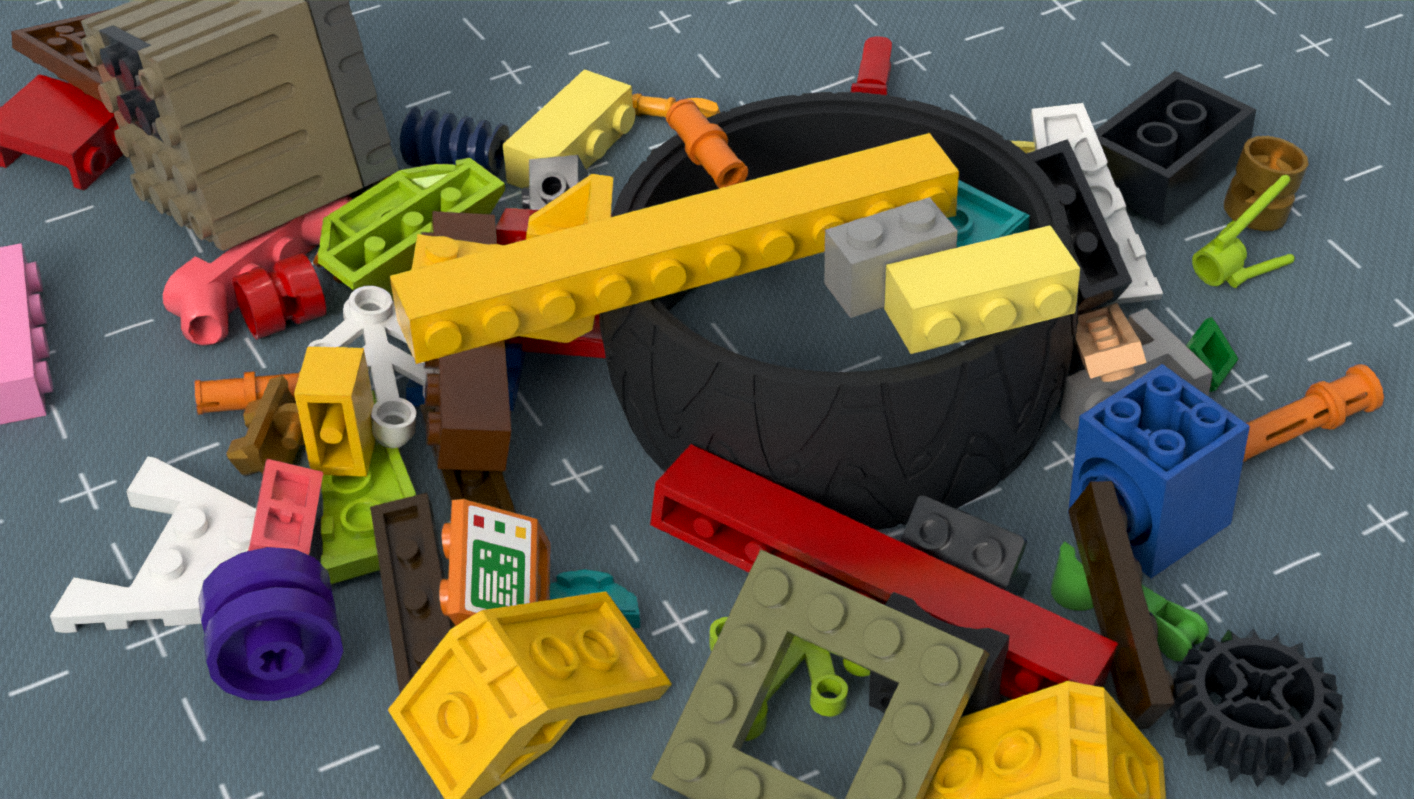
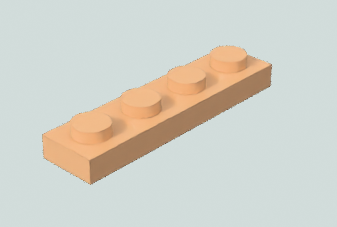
M1117 303L1078 315L1075 347L1090 379L1101 376L1103 382L1120 380L1135 373L1134 366L1146 363L1141 341Z

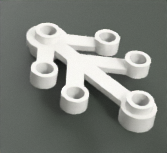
M363 286L354 290L345 302L343 308L344 321L323 339L315 340L308 346L347 347L363 334L365 346L362 348L365 351L368 372H371L376 403L373 405L371 412L373 436L381 445L388 448H397L405 445L415 433L416 409L409 401L399 398L394 371L422 385L423 397L425 398L426 374L433 373V369H424L423 362L416 364L412 355L388 343L386 333L407 343L397 322L392 297L386 290L380 287Z

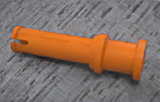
M1357 364L1350 367L1346 371L1345 376L1330 383L1326 381L1316 382L1309 387L1305 397L1247 422L1246 424L1250 428L1243 463L1249 458L1284 444L1318 427L1329 430L1336 429L1344 424L1346 417L1362 410L1373 412L1379 409L1384 401L1380 380L1368 366Z

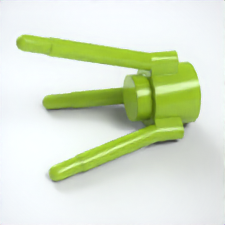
M1288 175L1281 176L1236 221L1232 220L1212 241L1194 253L1192 265L1195 273L1203 282L1210 286H1219L1227 281L1231 287L1237 288L1247 279L1294 262V255L1287 254L1244 268L1247 251L1244 244L1237 238L1289 184L1290 177Z

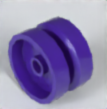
M266 547L246 551L220 563L203 581L198 602L201 623L205 634L203 640L206 663L211 679L226 693L246 700L276 701L295 697L321 685L337 669L344 650L329 573L315 557L288 548Z

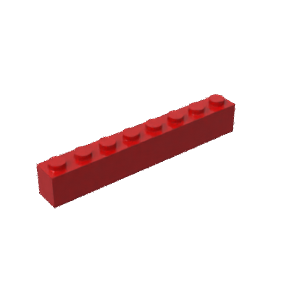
M690 444L655 482L650 520L651 526L746 572H750L761 549L885 605L891 594L895 592L913 599L921 609L943 622L965 628H991L1010 635L1008 652L1002 672L1000 694L1012 700L1066 681L1104 687L1118 646L1117 642Z

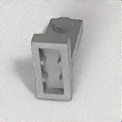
M1146 308L1129 315L1128 322L1141 341L1146 363L1134 366L1135 373L1133 375L1111 382H1103L1101 376L1090 379L1086 369L1067 376L1063 387L1060 418L1072 430L1077 429L1081 414L1161 364L1207 396H1209L1213 372Z

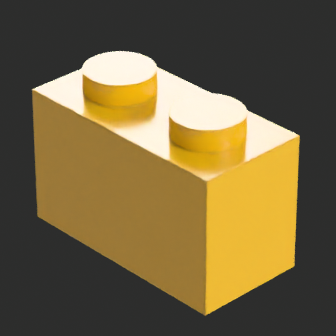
M308 346L294 396L310 469L322 471L323 475L367 477L376 438L372 432L371 412L374 401L364 348Z

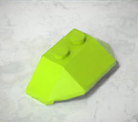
M471 158L456 160V165L432 164L399 170L323 218L318 263L353 291L363 286H376L386 290L391 295L392 300H394L390 276L412 269L417 235H421V232H430L432 212L491 214L505 191V183Z

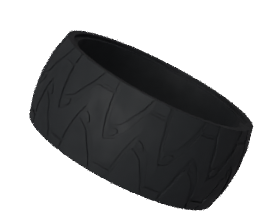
M862 92L803 93L800 96H780L751 102L732 108L728 112L723 111L707 118L711 124H717L723 129L728 137L729 147L738 159L747 166L748 175L744 182L930 133L958 169V180L1030 215L1029 230L1050 225L1077 263L1064 205H1062L1056 188L1044 171L1010 140H1004L1002 135L991 128L947 109L942 110L941 107L916 100L907 101L906 98ZM676 134L660 145L647 157V161H643L633 172L628 183L626 182L619 194L612 217L716 190L719 187L702 165H697L690 160L685 152V143ZM693 288L599 314L600 331L612 386L632 432L636 435L644 451L660 469L665 472L692 444L874 530L897 527V524L907 525L916 500L921 495L928 496L954 508H959L997 486L998 481L1006 479L1021 465L1023 459H1026L1044 432L1065 385L1076 340L1078 294L1074 314L978 337L957 349L925 361L900 367L855 372H827L787 368L736 354L710 342L693 332L669 312Z

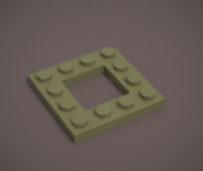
M760 549L651 779L690 799H837L740 751L794 636L898 683L845 799H923L990 654L982 648Z

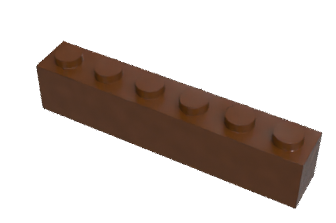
M433 211L430 232H421V235L445 236L454 240L488 245L497 244L495 215ZM505 340L423 362L424 369H433V373L426 374L425 406L435 407V412L428 411L426 444L428 446H437V469L506 471L511 437V418Z

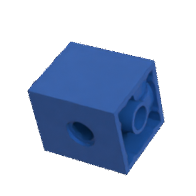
M1161 364L1079 416L1069 508L1090 482L1113 481L1118 503L1124 507L1127 515L1126 531L1133 556L1139 561L1142 572L1148 577L1153 578L1231 524L1250 426Z

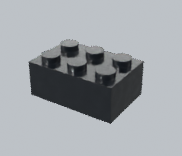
M1174 71L1097 128L1095 133L1108 161L1107 167L1116 188L1119 187L1126 207L1160 225L1165 224L1237 166L1244 144L1248 139L1252 138L1256 109Z

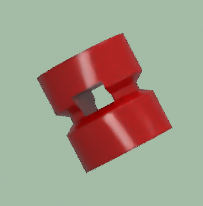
M304 253L275 262L272 272L268 273L260 267L232 278L239 309L250 333L256 340L285 330L288 320L300 325L326 315L327 308L320 282L311 262Z

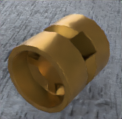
M1256 136L1248 139L1244 144L1236 166V174L1231 180L1224 199V210L1228 216L1236 221L1281 176L1288 175L1290 177L1289 184L1247 226L1250 229L1259 231H1274L1282 228L1288 219L1295 201L1294 193L1299 189L1307 170L1308 157L1299 147L1281 138Z

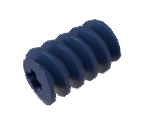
M416 106L409 111L403 122L400 133V151L404 162L411 167L432 164L456 165V160L471 158L494 176H497L504 164L503 143L510 138V131L507 125L500 123L492 134L491 123L487 120H481L475 128L473 118L468 116L461 118L457 125L455 114L447 112L440 120L438 111L434 109L427 110L422 117L420 109Z

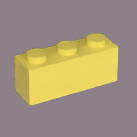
M584 69L503 143L507 183L522 189L523 187H529V159L578 155L587 170L597 159L602 158L606 151L623 134L628 133L632 128L636 115L632 101V86Z
M1049 225L887 264L884 310L910 354L1074 314L1076 311L1080 267Z

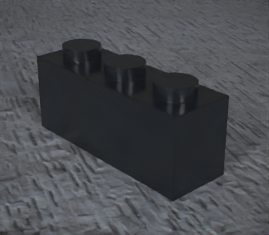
M1066 139L1026 153L1028 158H1031L1044 171L1056 188L1066 211L1076 260L1080 267L1078 315L1115 302L1133 281L1069 140Z

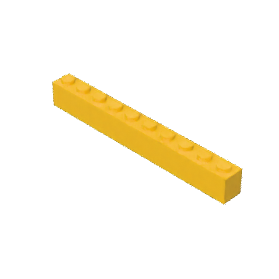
M927 133L391 275L390 281L397 322L415 363L419 364L825 252L826 229L928 197L931 198L947 218L956 216L959 171L932 135Z

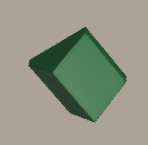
M1213 317L1206 318L1186 344V347L1213 372L1209 392L1216 391L1238 361V357Z

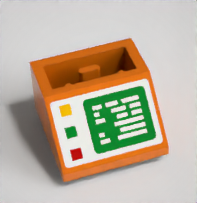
M465 499L452 500L451 523H444L442 528L443 551L446 559H449V579L441 580L439 590L440 605L444 616H449L455 626L481 610L550 600L551 543L539 521L532 517Z

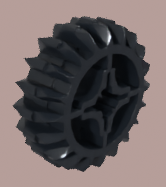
M1254 628L1246 638H1239L1229 629L1224 637L1221 638V642L1206 637L1199 650H1188L1182 665L1178 666L1177 672L1173 675V699L1175 704L1169 710L1170 717L1174 719L1175 737L1186 739L1187 756L1205 754L1204 762L1207 771L1219 766L1226 768L1231 782L1240 774L1250 775L1257 787L1265 780V776L1270 775L1282 786L1291 777L1292 772L1306 778L1309 771L1313 769L1314 764L1323 765L1324 760L1330 755L1334 741L1338 740L1342 723L1339 721L1343 711L1342 695L1336 693L1338 688L1336 676L1324 673L1322 657L1305 658L1303 643L1292 647L1283 645L1279 632L1271 640L1260 639ZM1213 692L1221 698V703L1217 706L1209 698V695ZM1293 706L1302 718L1299 721L1290 714Z

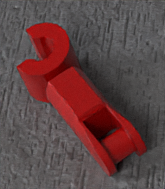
M874 36L865 41L857 83L852 84L851 92L888 95L887 89L891 72L890 57L892 52V41L890 39Z

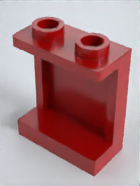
M39 74L0 107V167L7 168L24 153L67 167L70 171L74 188L84 191L123 155L114 131L119 129L114 112L110 113L104 103L91 95L85 94L71 83Z

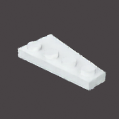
M1084 104L1032 109L1031 124L1035 150L1066 139L1069 140L1133 282L1115 302L1106 305L1161 299L1163 292L1157 278H1154L1148 265L1145 249L1139 235L1135 234L1125 210L1126 204L1119 187L1116 188L1107 167L1108 161Z

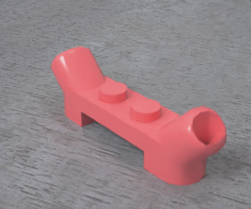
M349 195L341 197L233 246L212 263H208L195 256L177 269L165 285L163 304L167 311L181 318V330L185 338L193 344L202 346L215 345L222 342L228 335V314L239 307L234 293L232 278L260 267L268 273L272 272L275 262L300 253L307 254L314 247L320 246L323 218L350 202L352 197Z

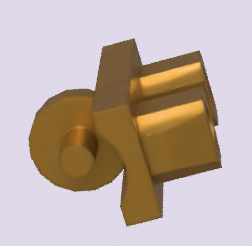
M282 375L269 380L261 399L248 403L243 414L245 426L248 428L246 436L232 440L226 453L230 462L244 476L258 472L263 474L267 459L293 464L300 445H305L296 401L288 389V381Z

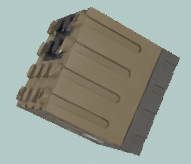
M133 0L82 20L81 23L86 37L82 39V47L91 65L97 67L103 84L98 85L99 94L107 110L110 113L114 112L119 129L114 131L115 138L124 156L130 157L136 172L130 175V179L140 200L143 202L147 201L150 204L154 203L156 209L161 214L166 213L169 216H173L179 226H185L188 229L192 228L200 240L213 241L217 248L225 251L399 171L382 110H380L377 100V93L370 69L366 63L355 18L351 12L350 1Z

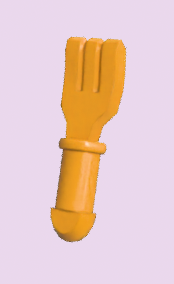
M638 93L632 95L633 107L637 116L642 114L666 117L669 108L676 103L674 97L665 99L642 96ZM687 98L696 103L699 111L706 118L721 113L717 103L702 98Z

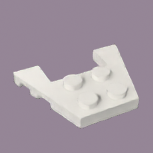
M147 457L126 491L130 506L173 515L130 587L73 577L50 615L55 632H77L78 624L103 622L107 630L129 629L133 620L163 619L165 626L202 624L198 597L203 581L220 563L248 551L256 508L157 458Z

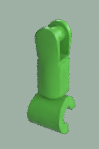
M1064 541L1060 547L1051 583V595L1064 608L1077 611L1092 609L1094 606L1083 565L1076 559L1074 547ZM1142 585L1148 610L1154 615L1157 622V642L1160 651L1174 661H1183L1184 657L1187 656L1188 650L1192 649V644L1202 643L1209 635L1207 623L1199 614L1166 600Z

